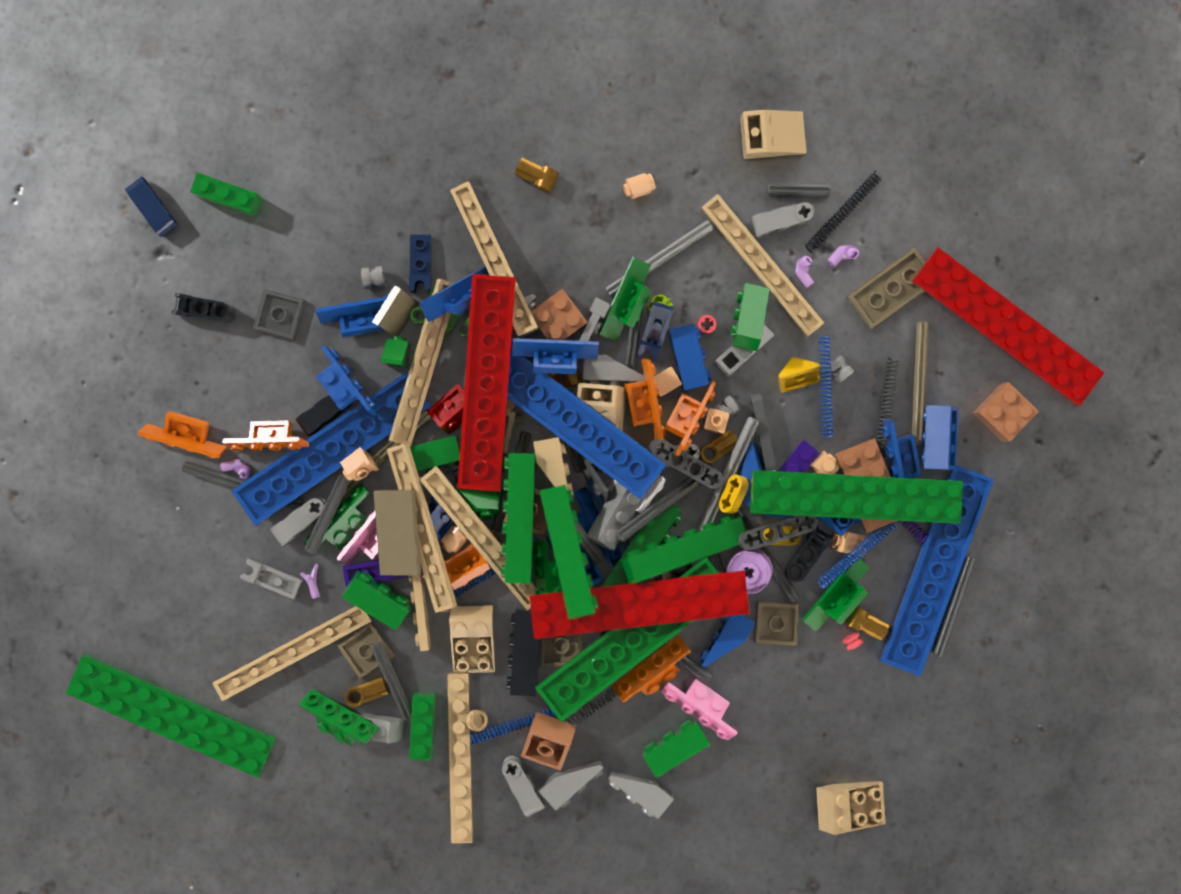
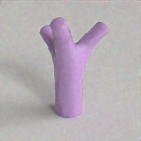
M315 564L311 575H306L303 572L300 573V576L308 584L312 599L320 597L316 582L318 564Z

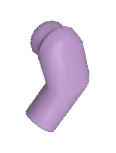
M851 245L839 246L827 261L830 265L836 267L841 259H856L859 256V250Z
M809 256L801 257L797 261L795 270L796 276L805 288L814 283L808 274L809 267L812 264V259Z
M240 459L220 464L223 473L235 471L240 475L239 478L247 479L251 475V468Z

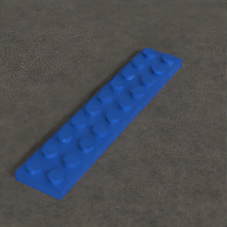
M511 347L508 399L642 500L667 465L546 373H533L534 364L523 356H512L513 348Z
M408 371L370 396L376 404L374 408L378 414L374 416L369 413L360 403L305 440L309 442V447H301L300 450L289 451L232 490V493L255 526L341 469L343 466L340 462L361 447L367 451L391 434L408 378ZM426 398L421 413L432 407Z
M956 465V470H950L947 480L963 481L961 524L931 522L927 532V539L923 542L880 657L881 662L921 676L994 481L990 477Z

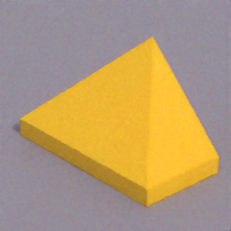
M791 357L778 375L781 392L784 393L821 382L819 363Z

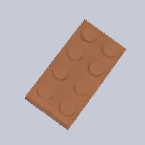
M875 438L834 454L842 475L890 477ZM860 519L866 533L897 521Z

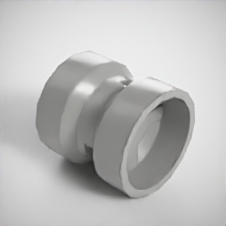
M377 266L372 271L369 268L361 269L364 289H371L373 284L379 288L386 287L383 266Z
M842 355L830 363V372L837 384L854 372L851 366L845 364V359Z
M730 395L723 400V403L712 407L713 409L729 413L728 421H730L731 416H736L741 412L739 406Z

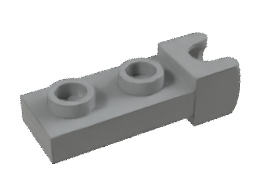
M595 298L589 310V313L592 315L579 341H590L593 333L597 335L602 325L599 320L605 319L610 308L609 303Z
M248 558L246 560V564L253 568L252 574H241L240 578L242 580L259 585L293 600L296 599L303 579L256 559Z

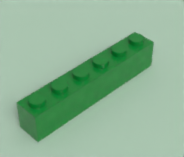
M509 453V457H505L504 469L508 470V479H504V492H508L507 500L503 501V513H507V522H503L502 534L506 535V543H502V556H506L505 565H501V578H505V583L531 584L535 454Z
M565 485L540 490L569 619L595 614L594 609L598 608L596 595L591 596L589 587H593L591 574L586 575L584 567L588 565L586 552L581 553L580 545L583 544L581 531L576 532L575 523L579 522L576 510L571 511L570 502H574L571 489L567 490Z
M673 504L637 531L603 586L629 584L621 559L627 557V552L639 549V552L646 550V545L658 542V545L665 543L664 539L671 536L668 532L672 525L677 527L682 519V516L679 515L682 509Z
M732 515L721 518V523L714 524V522L702 525V530L696 531L695 528L683 532L684 536L680 538L674 535L664 539L665 543L658 545V542L646 545V550L639 552V549L627 552V557L622 558L621 562L628 583L641 582L739 545L738 537L742 532L746 531L741 517L733 518Z

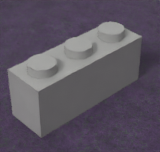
M617 482L586 536L599 546L614 550L619 542V538L616 536L617 531L631 521L642 500Z

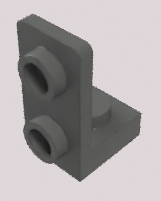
M587 458L584 459L582 473L585 479L592 482L595 494L598 497L601 496L604 502L607 501L608 489L597 474L604 471Z

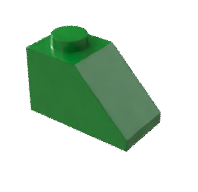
M400 336L387 339L380 362L388 366L408 368L411 343L406 341L405 337Z
M456 484L455 489L478 517L486 520L496 518L499 510L498 491L461 489Z

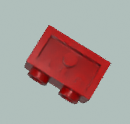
M457 383L427 410L432 419L448 435L457 430L462 423L463 388Z

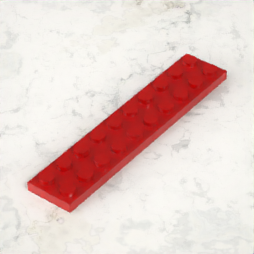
M939 247L933 251L911 281L1076 406H1081L1105 373Z
M473 274L458 474V488L501 491L516 277Z
M745 570L590 588L591 596L596 595L598 608L594 609L595 614L569 619L563 591L529 596L534 639L750 614Z

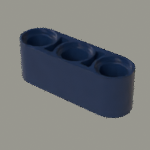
M140 176L124 188L158 236L162 237L178 225L172 214L143 176Z

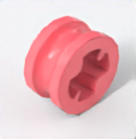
M711 315L702 316L697 323L700 333L706 335L714 332L717 325L715 318ZM705 319L710 320L709 323L712 322L713 326L709 327V330H704L705 327L702 328L701 326Z
M859 632L852 633L842 640L844 644H847L846 649L848 651L860 646L864 642L863 639L859 638Z

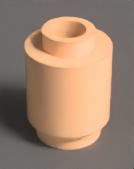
M643 173L625 180L626 184L623 185L626 196H630L631 199L650 194L652 190L656 189L651 173Z
M452 525L440 540L443 543L441 547L450 554L452 552L457 553L468 538L457 525Z

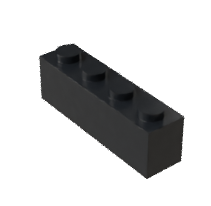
M516 608L515 613L511 614V626H514V634H510L509 647H513V655L508 657V668H512L511 676H507L506 689H510V695L535 697L540 638L534 639L531 609L527 611L523 608Z

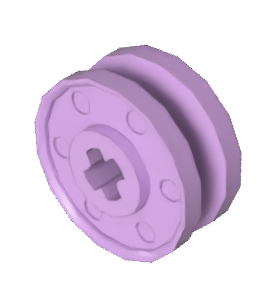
M758 548L753 550L740 549L730 559L727 572L745 570L747 594H755L761 592L768 585L773 574V564L770 557L763 550ZM747 567H748L749 569H751V568L754 569V571H753L752 574H751V572H749V573L746 572Z

